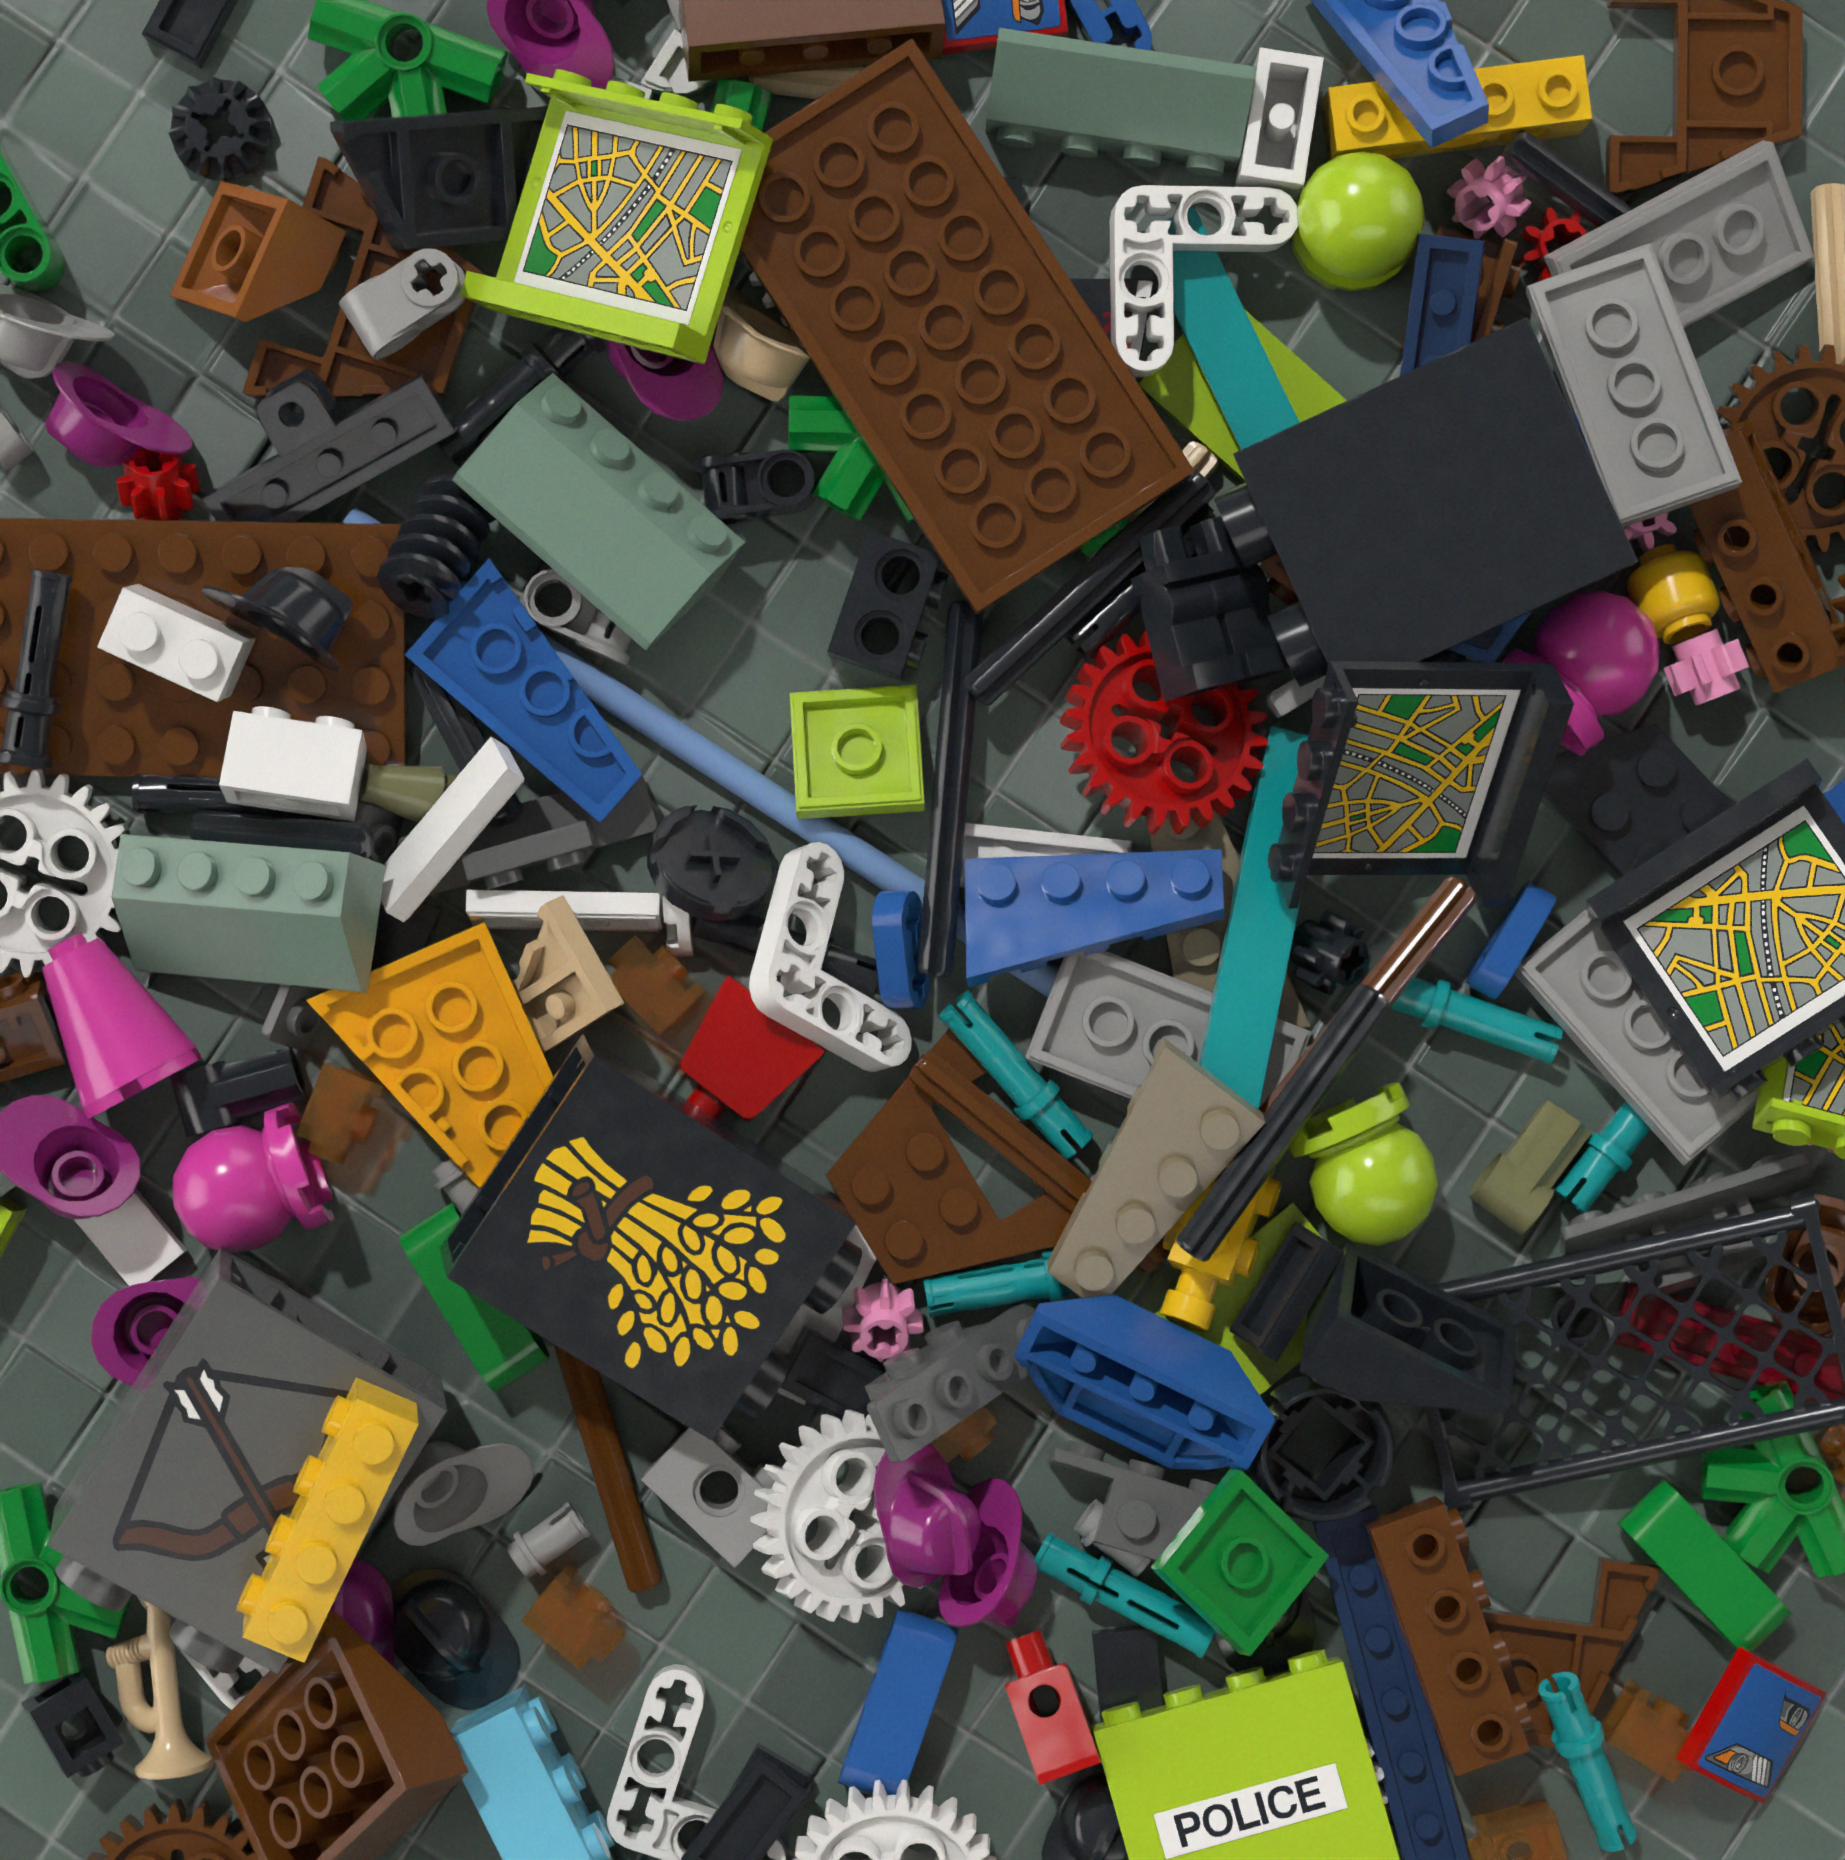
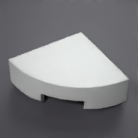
M674 29L640 83L641 86L653 90V93L661 95L662 92H673L685 97L708 89L719 79L688 82L682 35Z
M663 896L664 923L667 926L666 949L671 957H694L692 915L672 905Z

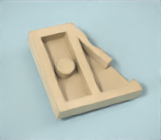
M564 895L540 907L537 916L544 921L536 940L526 944L519 961V976L512 981V985L543 1054L554 1049L624 1004L609 973L605 970Z

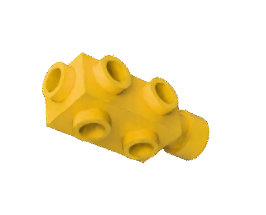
M1228 1165L1165 1234L1163 1248L1170 1250L1168 1261L1173 1268L1182 1271L1175 1290L1168 1289L1159 1315L1185 1327L1208 1332L1216 1310V1306L1211 1304L1218 1283L1233 1288L1237 1275L1248 1278L1253 1270L1261 1243L1251 1238L1259 1214L1268 1218L1271 1217L1282 1187V1181L1272 1178L1275 1168L1208 1261H1199L1181 1249L1177 1244V1237Z

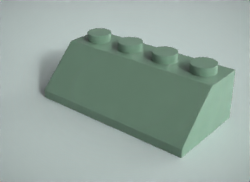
M999 28L985 133L996 134L998 143L1010 147L1033 148L1036 140L1060 144V152L1075 157L1094 158L1097 157L1098 150L1121 153L1123 154L1122 160L1135 166L1159 167L1161 160L1186 163L1185 170L1192 174L1220 177L1223 176L1224 169L1235 171L1240 160L1257 67Z
M554 373L513 406L458 470L452 480L644 650L652 646L717 584L745 543Z
M121 834L111 898L136 971L368 993L386 865L350 852Z

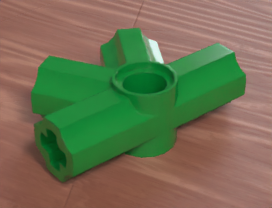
M316 0L310 17L307 36L311 41L351 55L317 85V88L344 120L369 119L389 101L392 117L448 113L445 89L491 105L493 98L499 90L508 57L507 51L427 23L414 14L397 12L367 0ZM407 30L419 31L423 38V47L420 54L411 61H397L393 53V44L397 36Z
M789 396L788 450H795L799 453H836L813 491L814 497L841 515L860 523L884 482L907 524L915 520L834 396Z
M1785 1379L1773 1383L1768 1382L1749 1391L1751 1399L1762 1407L1764 1414L1793 1408L1794 1396ZM1750 1412L1740 1414L1742 1419L1754 1416ZM1811 1432L1702 1454L1700 1472V1494L1702 1499L1746 1503L1721 1536L1740 1558L1756 1569L1769 1573L1797 1536L1817 1578L1831 1575L1837 1576L1845 1572V1504L1834 1483L1833 1475L1824 1461ZM1805 1466L1817 1470L1815 1482L1806 1490L1795 1491L1785 1487L1786 1478L1794 1469Z
M42 1481L25 1483L0 1490V1571L2 1575L0 1595L4 1604L9 1609L24 1684L42 1683L80 1672L81 1664L73 1626L116 1639L132 1600L131 1595L122 1610H109L79 1596L59 1579L55 1568L63 1554L48 1546L51 1521ZM35 1567L44 1572L49 1581L47 1595L41 1598L27 1596L18 1584L20 1569Z

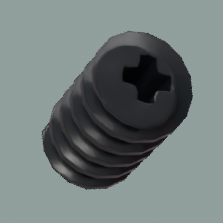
M451 475L430 477L421 485L417 500L412 503L407 519L402 522L397 539L392 542L387 555L388 558L382 562L377 575L380 588L398 608L412 615L429 619L442 618L450 613L448 602L458 597L461 589L460 581L466 579L470 572L471 565L469 562L477 558L481 547L479 543L486 540L490 530L489 523L496 520L487 510L452 481L454 476Z

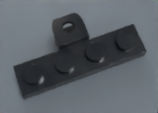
M304 369L270 388L266 398L262 399L258 405V416L261 425L278 454L208 492L204 496L203 501L216 521L295 522L455 433L458 426L425 371L343 417L345 413L326 382L314 371ZM288 402L299 404L303 408L304 413L294 412Z

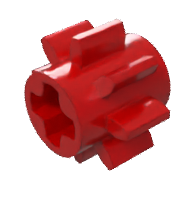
M1552 207L1548 208L1542 215V223L1545 228L1543 231L1534 226H1527L1522 232V238L1533 245L1531 251L1527 252L1519 261L1523 262V266L1533 264L1534 268L1540 273L1537 282L1552 277L1544 256L1549 254L1546 247L1553 240L1554 236L1559 245H1565L1587 234L1585 229L1579 224L1581 214L1577 211L1569 219H1558Z
M143 447L134 452L130 460L123 462L125 476L116 479L121 506L132 505L135 519L179 520L185 515L187 510L194 508L192 494L200 491L195 464L184 465L182 454H164Z

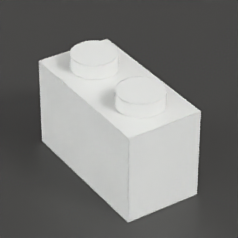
M1267 48L1259 49L1254 66L1257 67L1241 156L1238 162L1235 187H1271L1284 191L1294 200L1298 199L1305 182L1324 57Z
M135 584L122 588L97 647L219 702L232 695L256 637L147 587Z
M254 707L251 713L233 711L219 783L227 803L355 821L368 749L362 730L354 729V724L348 720L332 716H319L316 718L315 723L292 720L289 713L272 707Z

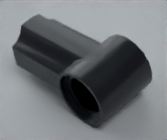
M291 1047L227 1065L225 1060L169 1076L186 1138L242 1122L241 1117L262 1111L265 1112L287 1103L293 1102L295 1104L297 1101L307 1099L302 1070Z

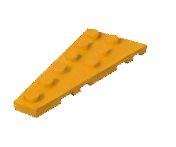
M485 922L371 971L368 993L327 990L306 999L311 1007L328 1023L346 1045L364 1062L392 1095L479 1188L553 1078Z

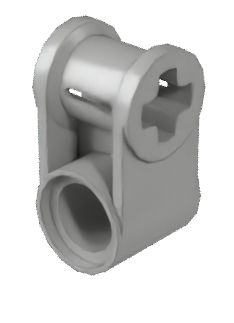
M422 249L414 252L381 275L370 278L356 286L340 300L339 306L372 359L378 360L402 349L422 331L456 311L465 301V298L460 296V292L466 275L446 253L437 249ZM433 269L443 276L440 282L444 290L437 295H433L426 289L429 282L425 275Z
M554 569L541 571L532 577L526 586L524 601L526 609L535 623L546 630L574 641L575 645L623 666L628 665L631 657L626 651L632 640L629 635L615 625L611 637L606 639L613 621ZM549 584H562L572 593L571 607L565 614L559 617L543 615L537 608L536 601L539 592Z

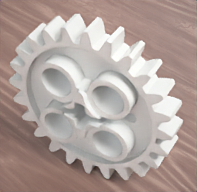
M42 769L32 770L28 784L24 787L15 770L6 772L4 775V791H0V819L5 815L20 819L25 825L27 838L23 847L19 850L8 849L0 842V859L15 865H24L35 857L40 860L38 870L43 874L84 883L88 891L84 895L78 894L51 881H41L30 888L26 886V874L0 867V881L5 885L8 893L7 902L0 910V973L6 971L14 959H20L23 977H30L36 970L38 960H43L45 965L53 961L47 950L62 941L82 932L87 942L100 937L106 944L104 937L99 931L101 928L117 933L122 930L118 917L112 913L115 907L111 896L119 849L115 839L121 836L129 827L127 823L108 827L104 819L113 807L111 802L99 805L94 809L88 805L93 790L91 785L88 784L82 787L74 795L68 793V774H60L51 787H46ZM67 835L76 836L87 845L89 860L83 869H70L59 859L58 845L63 837ZM44 897H57L68 906L70 917L64 929H51L41 921L39 905Z
M845 1410L842 1422L839 1418L824 1414L821 1415V1434L813 1428L804 1425L800 1426L798 1429L802 1446L797 1448L782 1442L779 1448L786 1459V1463L782 1468L766 1464L763 1468L775 1482L772 1489L762 1488L756 1489L754 1495L760 1500L767 1502L768 1506L766 1512L758 1513L750 1518L751 1523L767 1529V1534L755 1541L753 1548L764 1554L773 1555L765 1562L761 1570L764 1574L775 1579L780 1578L775 1590L790 1599L795 1597L794 1606L808 1613H812L816 1609V1615L834 1622L839 1614L841 1618L852 1623H858L862 1609L865 1613L876 1618L883 1617V1598L900 1607L905 1604L902 1591L904 1584H901L891 1573L886 1554V1545L875 1507L873 1489L876 1474L875 1466L880 1462L885 1448L869 1414L865 1418L864 1414ZM847 1460L849 1464L847 1477L842 1484L837 1486L836 1474L838 1468ZM851 1512H854L855 1515L853 1520L851 1521L849 1520V1516ZM817 1518V1533L810 1542L806 1543L805 1533L807 1526L813 1519ZM867 1547L866 1562L860 1570L856 1571L855 1561L857 1555L863 1548ZM825 1560H828V1567L824 1566Z
M875 1780L873 1797L865 1799L861 1792L852 1786L849 1788L848 1806L846 1808L830 1798L826 1801V1820L811 1815L808 1819V1836H798L795 1848V1856L797 1858L792 1860H853L845 1856L846 1853L862 1852L868 1855L869 1858L864 1860H997V1857L989 1855V1834L974 1835L977 1816L974 1813L956 1819L957 1799L955 1797H951L940 1806L933 1804V1786L928 1785L919 1798L910 1796V1787L907 1780L901 1781L896 1795H887L882 1782ZM923 1843L931 1846L933 1849L926 1852H916L908 1846Z

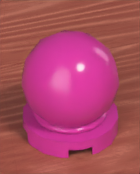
M1604 591L1577 593L1548 611L1535 631L1532 654H1528L1518 648H1511L1502 657L1503 661L1501 663H1553L1574 702L1561 744L1568 750L1582 756L1590 747H1595L1604 738V730L1598 722V717L1621 714L1643 699L1658 671L1660 645L1651 619L1627 597Z
M293 1102L265 1111L262 1132L243 1125L212 1130L187 1148L173 1175L174 1209L186 1232L206 1248L218 1251L222 1248L229 1253L256 1250L281 1236L292 1218L298 1219L306 1231L335 1221V1216L331 1209L327 1210L322 1205V1203L333 1200L324 1165L314 1140L302 1144L293 1124L302 1121L303 1116Z

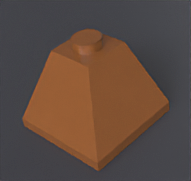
M221 181L169 296L180 302L239 321L248 322L321 290L326 277L337 264L339 248L346 231L287 198Z

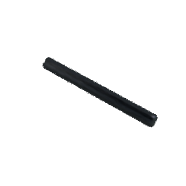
M965 600L953 601L948 609L917 966L920 975L930 978L949 977L953 971L976 706V698L969 692L963 681L979 664L984 613L983 610L976 615L969 602Z

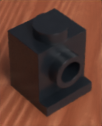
M81 1672L64 1676L21 1702L59 1769L67 1778L77 1772L80 1777H86L99 1771L114 1759L115 1756L112 1751L124 1744L90 1682ZM75 1714L82 1716L84 1725L78 1734L66 1736L62 1733L63 1721Z

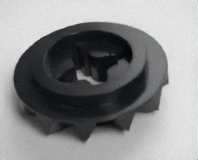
M212 77L209 81L197 86H188L183 98L177 105L172 107L171 129L168 134L178 158L188 169L206 179L226 181L246 175L263 160L271 143L272 123L266 105L252 89L239 80L231 81ZM228 108L230 112L228 122L244 137L240 139L235 136L232 138L221 136L217 144H213L211 147L209 144L211 134L198 121V118L218 120L222 112H226Z

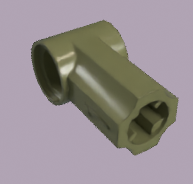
M1544 1100L1506 1152H1499L1485 1167L1470 1189L1468 1197L1519 1235L1523 1234L1544 1211L1554 1194L1553 1184L1592 1132L1569 1113L1549 1100Z

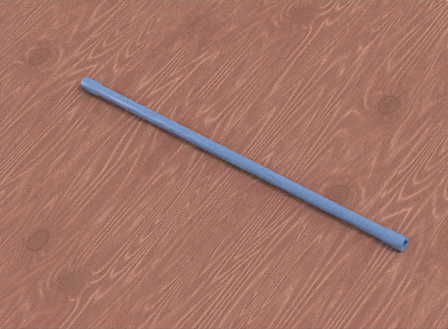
M355 507L342 523L381 522ZM464 580L460 581L461 589L467 584ZM541 631L590 701L807 842H821L829 845L837 852L844 866L881 890L915 891L920 897L923 908L925 886L923 878L829 817L797 819L795 795ZM959 902L956 938L966 944L965 906ZM1047 961L1046 967L1024 973L1017 969L1009 973L1048 998L1060 967Z

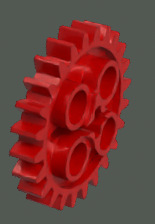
M1146 631L1139 639L1138 648L1127 634L1122 635L1116 643L1115 653L1109 648L1102 646L1093 658L1096 666L1085 663L1076 675L1082 685H1072L1064 698L1076 708L1066 709L1059 722L1067 728L1076 730L1068 734L1060 745L1062 750L1079 752L1080 754L1068 771L1069 774H1089L1091 779L1082 791L1084 797L1102 791L1107 797L1102 805L1101 813L1106 815L1116 806L1120 805L1125 808L1124 826L1127 828L1140 815L1147 816L1149 833L1154 835L1162 827L1165 819H1169L1175 834L1181 835L1189 826L1190 816L1201 829L1206 828L1213 820V810L1222 817H1225L1235 807L1232 797L1242 800L1251 790L1252 786L1246 778H1254L1263 767V764L1252 755L1260 754L1268 745V739L1251 732L1258 729L1267 719L1265 713L1248 711L1247 708L1258 696V690L1246 689L1240 691L1237 685L1164 703ZM1141 681L1152 686L1158 700L1150 702L1140 698L1134 691L1132 682ZM1191 706H1202L1209 710L1214 716L1216 726H1205L1198 722L1192 714ZM1116 707L1122 716L1114 715L1112 708ZM1158 723L1168 727L1166 737L1170 740L1164 739L1163 737L1159 736L1161 733V725H1159ZM1111 737H1123L1130 741L1135 747L1137 757L1127 758L1118 754L1112 746ZM1206 746L1212 747L1215 750V755L1212 756L1206 749ZM1179 761L1188 765L1194 772L1195 782L1187 783L1178 779L1171 770L1170 762Z

